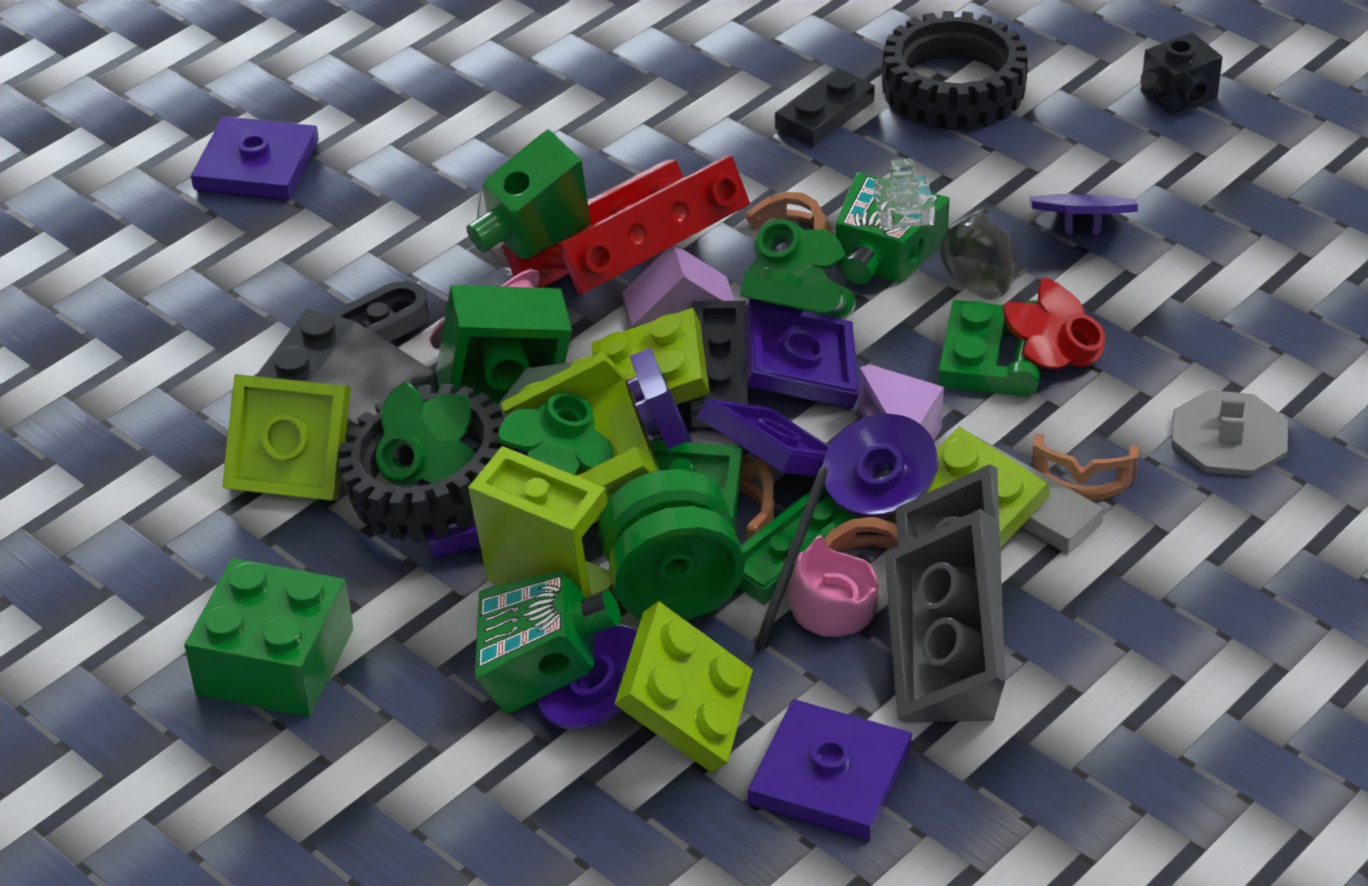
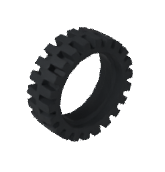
M943 11L942 18H937L934 13L923 14V22L914 17L907 20L906 27L902 25L896 27L893 35L889 34L886 39L882 61L883 94H885V100L889 105H894V111L899 115L908 113L909 121L917 124L924 118L925 127L936 129L940 122L946 123V130L956 131L957 124L962 123L966 130L977 129L978 121H981L986 127L993 125L996 122V117L1002 120L1009 117L1011 110L1016 111L1021 104V100L1024 99L1028 68L1027 46L1024 40H1020V34L1014 29L1008 31V25L1002 21L992 25V17L983 14L978 20L973 19V12L966 11L962 12L961 17H954L953 11ZM956 57L972 59L987 64L998 73L980 81L951 83L940 82L919 75L912 68L931 59Z
M431 384L418 386V392L423 402L443 394L466 395L471 406V421L464 438L473 439L481 444L469 463L453 475L429 485L403 488L381 484L375 480L380 472L376 463V449L379 441L385 435L381 420V410L385 399L375 404L376 415L365 411L357 418L359 427L350 426L346 432L347 442L341 443L339 448L341 459H338L339 470L346 492L359 519L365 525L370 524L372 530L381 535L388 530L391 538L403 540L409 531L413 541L426 540L428 530L433 529L437 538L450 535L449 525L455 523L461 531L472 526L470 516L474 513L468 489L469 485L502 446L515 451L514 448L503 445L497 440L499 428L505 418L496 403L492 404L489 396L482 392L476 396L474 389L462 386L456 393L453 384H441L438 393L433 392Z

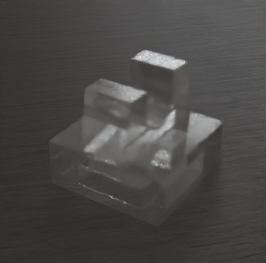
M913 159L891 160L890 178L874 179V200L881 229L934 225L935 207L927 176H914Z

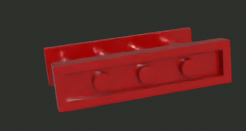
M732 155L724 156L686 177H683L676 159L665 160L588 200L591 225L527 259L518 258L505 244H502L501 247L513 276L529 269L537 270L540 276L537 288H542L570 273L577 293L584 294L751 203Z

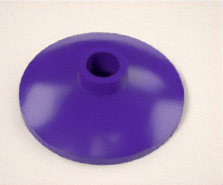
M886 413L861 418L845 427L827 448L822 467L828 469L824 484L833 501L851 514L869 518L896 514V507L926 494L933 484L938 470V453L935 443L929 432L920 423L909 417ZM891 471L888 476L877 478L882 472Z
M619 624L594 634V667L585 676L537 700L541 712L548 721L563 729L579 730L599 725L622 711V709L615 705V700L637 634L636 630Z

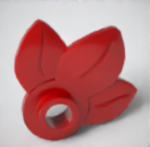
M1043 277L1039 283L1037 304L1006 302L1002 306L1004 320L1009 330L1017 338L1026 341L1022 351L1023 356L1037 366L1046 369H1060L1070 363L1078 367H1088L1096 363L1103 353L1105 333L1101 325L1094 318L1084 314L1081 302L1070 291L1047 277Z

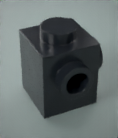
M1193 32L1145 49L1143 71L1140 77L1141 91L1169 115L1217 98L1223 56Z

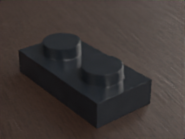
M836 67L775 112V129L814 147L874 102L875 85Z

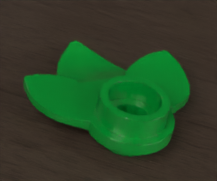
M775 219L769 221L760 229L755 241L757 258L750 265L746 274L760 277L762 267L793 273L794 276L803 278L801 286L811 287L816 281L828 279L825 269L840 263L846 257L840 241L829 231L823 229L803 231L798 224L792 221ZM781 243L791 244L782 252H774L775 248Z
M405 381L398 385L385 399L381 410V420L385 435L379 441L376 449V463L380 473L391 483L412 485L422 479L429 483H434L456 473L469 463L476 454L470 447L461 442L467 434L471 421V406L466 395L443 394L423 402L416 388L411 383ZM406 445L414 453L413 462L408 467L404 466L399 459V453Z
M559 392L552 395L539 409L515 410L502 422L497 435L499 443L528 452V457L572 475H575L580 467L588 471L614 458L613 447L610 441L594 429L595 420L591 405L580 395L571 392Z

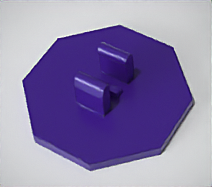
M1051 194L1030 196L1029 200L1032 209L1064 213L1063 226L1068 235L1073 233V214H1092L1091 232L1094 235H1098L1101 230L1102 214L1138 212V203L1134 199L1105 195Z

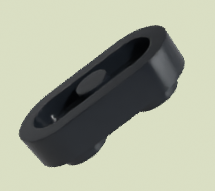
M392 282L338 308L331 315L356 321L386 341L391 342L426 322L429 316L427 293L423 287L413 282Z

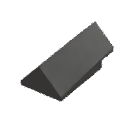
M989 464L896 507L899 546L885 552L884 555L897 717L904 722L994 721L1005 685L998 471L995 466Z

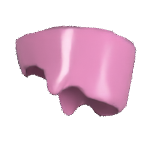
M818 535L806 550L801 551L797 556L794 570L788 582L787 604L791 608L794 619L804 629L823 637L851 635L867 627L875 616L879 600L878 581L873 568L864 559L830 549L825 539Z

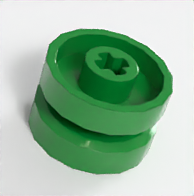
M684 469L659 470L630 480L610 496L607 506L600 513L598 534L603 552L609 563L608 570L614 591L624 609L641 619L643 612L659 601L685 621H689L712 612L731 598L743 580L745 558L734 531L726 501L717 484L703 474Z

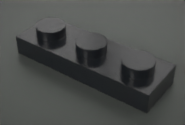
M746 300L692 301V308H694L701 323L710 394L691 400L692 427H711L697 418L705 400L715 399L748 404L744 337Z

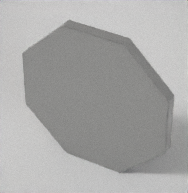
M1208 390L1174 409L1171 446L1205 473L1252 477L1287 457L1288 419L1254 394Z

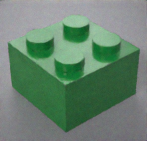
M450 285L436 368L438 387L440 388L441 384H453L456 393L462 386L474 389L476 396L482 392L490 397L492 404L496 403L499 407L501 400L526 368L565 363L572 329L562 290L558 288Z
M231 558L184 644L195 695L311 717L354 629L346 579Z

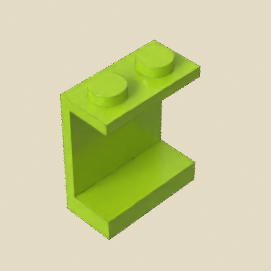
M603 351L593 356L579 358L569 368L542 382L528 384L518 394L501 402L503 412L509 415L517 409H539L552 395L559 392L575 393L586 399L593 410L594 429L610 441L613 447L614 458L588 471L580 467L575 476L604 487L606 489L607 501L613 493L630 480L653 471H659L626 376ZM600 515L593 522V524L599 521Z
M502 446L468 487L487 581L496 585H502L561 571L571 577L586 597L604 590L612 592L614 588L609 570L585 561L582 544L583 535L608 504L606 489Z

